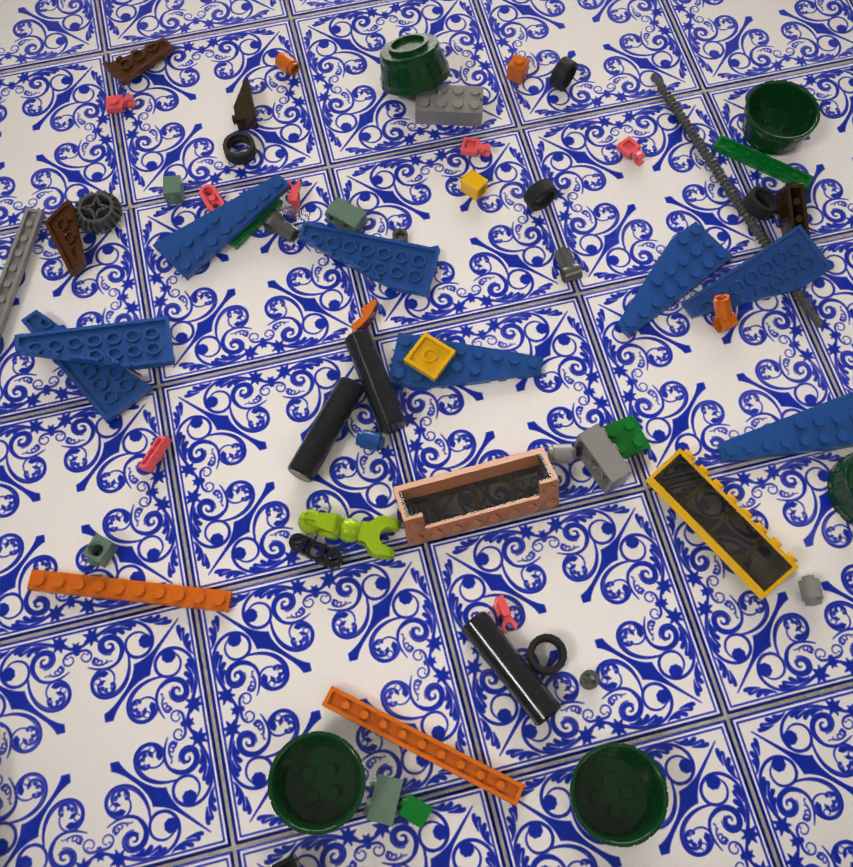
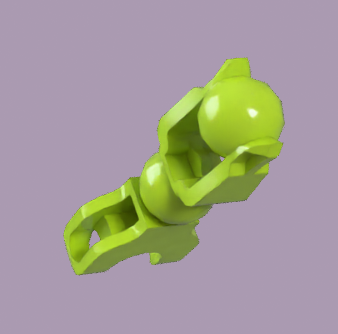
M314 509L305 510L298 518V526L306 534H317L330 540H336L339 536L346 543L357 541V544L364 546L367 553L373 558L382 560L394 559L395 552L393 548L382 544L380 535L384 532L399 531L401 522L398 519L381 515L372 521H362L360 524L354 518L342 520L339 514L322 513Z

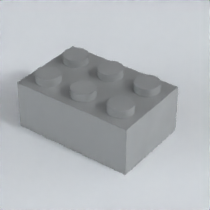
M597 423L578 434L573 446L576 448V454L604 494L607 495L625 484L632 472L631 465L628 460L623 459L620 455L617 445L615 443L612 444L608 438L607 431Z

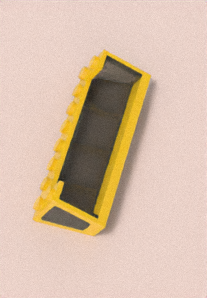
M679 448L645 481L760 600L764 599L799 568L796 565L798 560L789 551L785 554L780 549L782 544L775 537L770 539L765 534L768 530L760 522L755 524L750 519L753 515L745 507L741 510L736 505L738 500L731 493L726 495L721 490L724 486L716 478L712 481L707 476L710 472L702 464L698 467L694 462L696 458L687 449L683 451Z

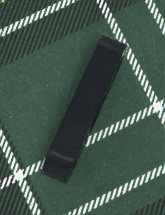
M295 533L289 539V546L293 552L328 569L337 570L343 564V558L339 551L301 533ZM301 539L302 543L307 546L306 552H304L305 547L301 545L295 547L294 541ZM313 547H320L322 549L319 556L314 557L310 554ZM328 551L327 556L331 558L337 556L338 563L330 564V560L324 557L325 552Z

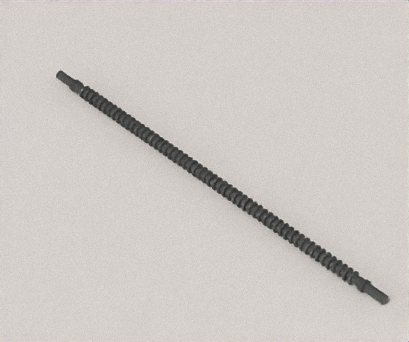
M653 73L651 78L658 87L657 90L662 94V99H665L664 101L669 106L671 112L674 113L676 120H679L678 122L683 127V130L686 131L685 133L688 135V138H691L690 141L698 149L697 151L700 153V156H703L702 159L705 160L707 167H710V171H713L712 174L715 175L717 182H720V186H723L722 189L725 190L727 197H730V201H733L732 204L735 205V209H738L737 212L743 217L742 219L745 221V224H748V228H751L750 232H754L753 236H756L755 239L759 240L758 244H762L761 248L770 245L771 241L765 236L766 233L763 232L759 224L757 225L758 221H754L755 217H752L747 212L742 197H739L740 194L737 193V190H734L735 187L731 186L732 182H729V178L724 174L725 172L722 170V167H719V163L712 156V152H709L710 150L707 148V145H704L705 142L702 141L700 134H697V130L690 123L688 116H685V112L678 105L674 95L671 94V91H668L666 84L661 81L657 73ZM804 290L791 292L794 293L793 297H797L796 301H799V305H802L805 314H808L816 328L823 326L822 321L814 311L815 308L808 302L809 298H806V294H803Z

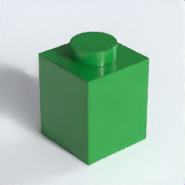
M411 794L408 798L404 796L397 807L401 810L400 816L421 829L433 809Z

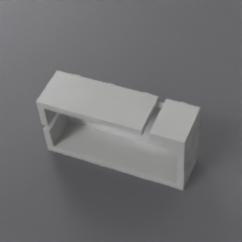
M439 85L426 92L416 94L415 124L482 127L484 87Z

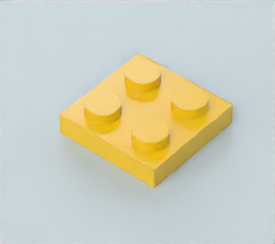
M424 332L404 358V363L435 382L455 356L456 350Z

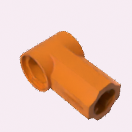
M730 295L715 296L713 305L716 318L713 319V326L718 333H722L737 326L738 319L734 312H732Z

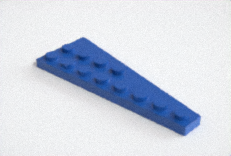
M277 174L155 242L153 247L188 281L283 196L291 186L284 178Z
M38 310L33 311L21 320L31 333L65 329ZM53 359L107 424L153 391L149 384L139 379L136 375L131 374L125 368Z

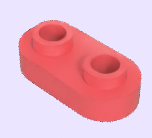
M206 184L200 188V197L209 212L224 204L215 186Z

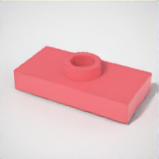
M158 436L138 465V468L145 472H152L156 464L164 458V452L172 440L167 436Z

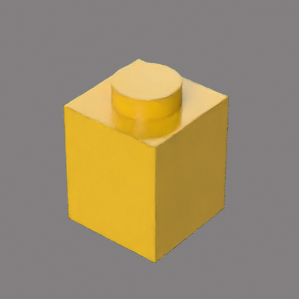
M472 169L468 174L462 176L460 191L478 201L487 191L488 180Z

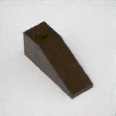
M248 78L244 79L233 107L235 114L232 115L234 125L238 126L239 131L259 128Z

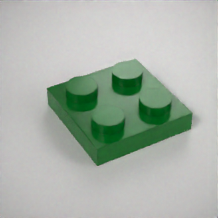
M634 415L601 427L607 431L608 438L612 444L615 443L623 459L645 452L651 447Z

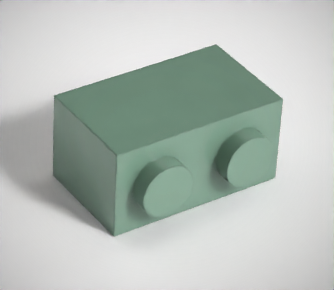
M338 196L325 211L327 222L340 229L359 233L367 224V214L362 208H357L348 200L341 199Z
M378 774L377 778H372L369 790L373 792L371 801L367 800L364 814L367 815L366 820L393 827L404 780Z

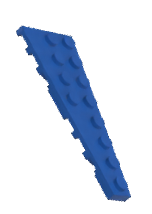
M853 392L718 443L717 450L721 464L853 447Z

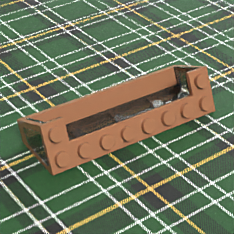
M543 447L393 487L408 547L559 506V479Z

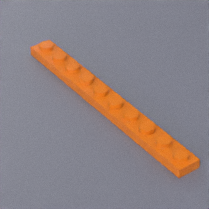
M35 569L31 571L27 586L29 591L225 613H229L233 594L231 591Z
M331 686L322 703L323 707L514 806L517 805L525 787L524 784Z

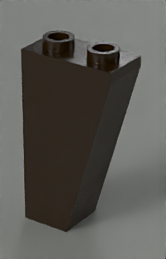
M797 182L787 183L775 195L779 203L776 213L782 236L798 225H801L810 236L804 184H797Z

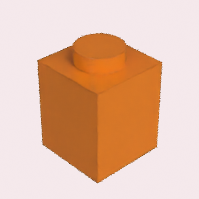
M514 54L507 66L506 79L521 85L528 74L530 59Z

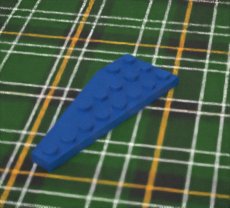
M304 221L299 233L300 241L393 291L427 298L429 296L440 255V249Z
M695 221L670 240L616 327L629 339L731 261L733 256Z
M798 225L685 300L681 305L691 319L715 313L713 299L717 295H730L731 306L734 308L800 290L831 270L833 266L803 227Z
M168 316L14 335L17 355L134 370L175 365Z
M398 333L389 373V379L393 386L428 391L432 388L441 387V389L448 388V386L460 385L461 387L489 383V381L499 380L501 382L513 378L540 377L544 357L438 339L456 350V354L434 382L404 363V358L421 336Z

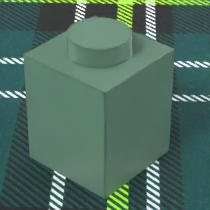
M181 175L163 176V195L167 204L184 203V183Z

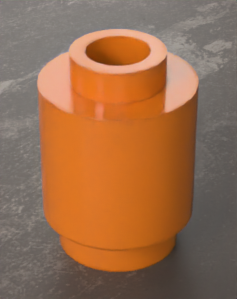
M286 52L279 53L275 58V65L287 75L294 76L299 71L300 66L298 62Z

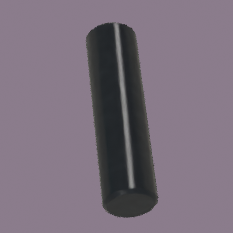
M368 330L352 332L346 337L345 345L378 428L383 434L395 433L403 429L407 421L372 335Z
M348 377L339 378L287 467L293 476L305 482H313L364 392L358 382Z
M485 611L475 615L462 627V633L536 726L543 724L561 708V704Z

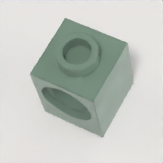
M96 533L82 554L88 558L86 562L92 566L97 567L99 564L105 568L119 547ZM99 549H103V552L96 556V552Z

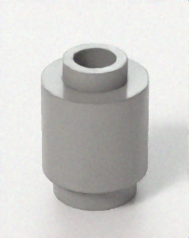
M552 444V446L547 448V456L549 461L553 463H572V460L576 459V448L572 447V444Z
M814 575L802 576V580L798 581L805 606L823 604L822 599L824 597L819 578H815Z

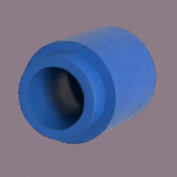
M366 429L358 431L356 445L360 446V448L378 452L380 448L383 449L385 437H382V433Z

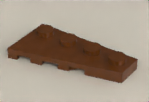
M163 37L144 45L145 48L141 50L130 51L131 54L125 57L120 55L115 58V61L111 63L106 61L102 64L116 80L125 86L172 54L175 49Z
M66 200L44 223L70 275L77 277L87 267V262L73 204L71 201Z

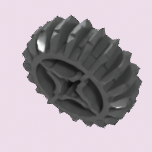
M99 190L96 193L91 191L89 195L84 193V198H79V202L75 203L76 208H74L77 224L82 230L88 231L91 235L94 232L97 235L100 232L106 234V230L112 231V227H118L117 222H121V216H123L122 206L116 196L114 197L112 193H108L105 190L102 193Z

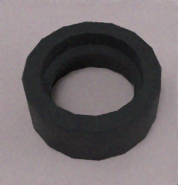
M566 56L562 57L553 69L549 81L550 85L561 92L564 91L575 76L577 62Z
M233 132L224 139L222 144L226 159L234 165L248 164L255 158L257 153L253 137L246 132ZM239 143L249 145L248 150L243 153L236 154L230 151L232 146Z
M549 178L541 179L528 188L524 194V201L530 210H542L554 201L558 194V189Z
M753 187L743 199L747 212L759 220H768L779 208L775 195L764 187Z
M542 634L536 636L530 642L526 659L534 672L550 676L556 674L564 666L567 660V649L559 637L552 634ZM544 642L551 643L557 648L559 659L554 666L543 667L538 664L534 652L539 644Z

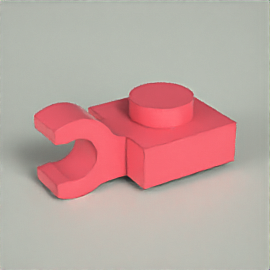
M127 94L124 97L123 95L106 97V111L108 114L125 112L124 108L136 107L133 94Z
M630 136L617 144L616 149L627 159L632 157L637 166L644 163L642 159L646 155L640 151L641 146Z
M464 137L460 155L477 157L478 153H480L484 157H490L491 144H482L480 139Z
M288 179L287 182L291 186L289 189L291 192L288 193V204H291L293 211H300V179H297L295 185H292L291 180Z
M504 596L496 597L493 609L496 616H500L503 621L501 631L503 634H507L505 627L507 624H511L513 629L517 630V623L511 616V611Z

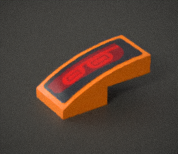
M375 299L361 308V318L351 324L352 332L366 330L370 326L378 310Z

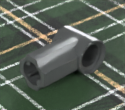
M274 211L263 222V226L271 234L276 233L290 243L294 242L300 233L299 229L287 222L285 217L278 211Z
M561 247L555 251L554 256L560 267L562 281L568 283L581 279L583 276L581 266L575 262L570 249Z

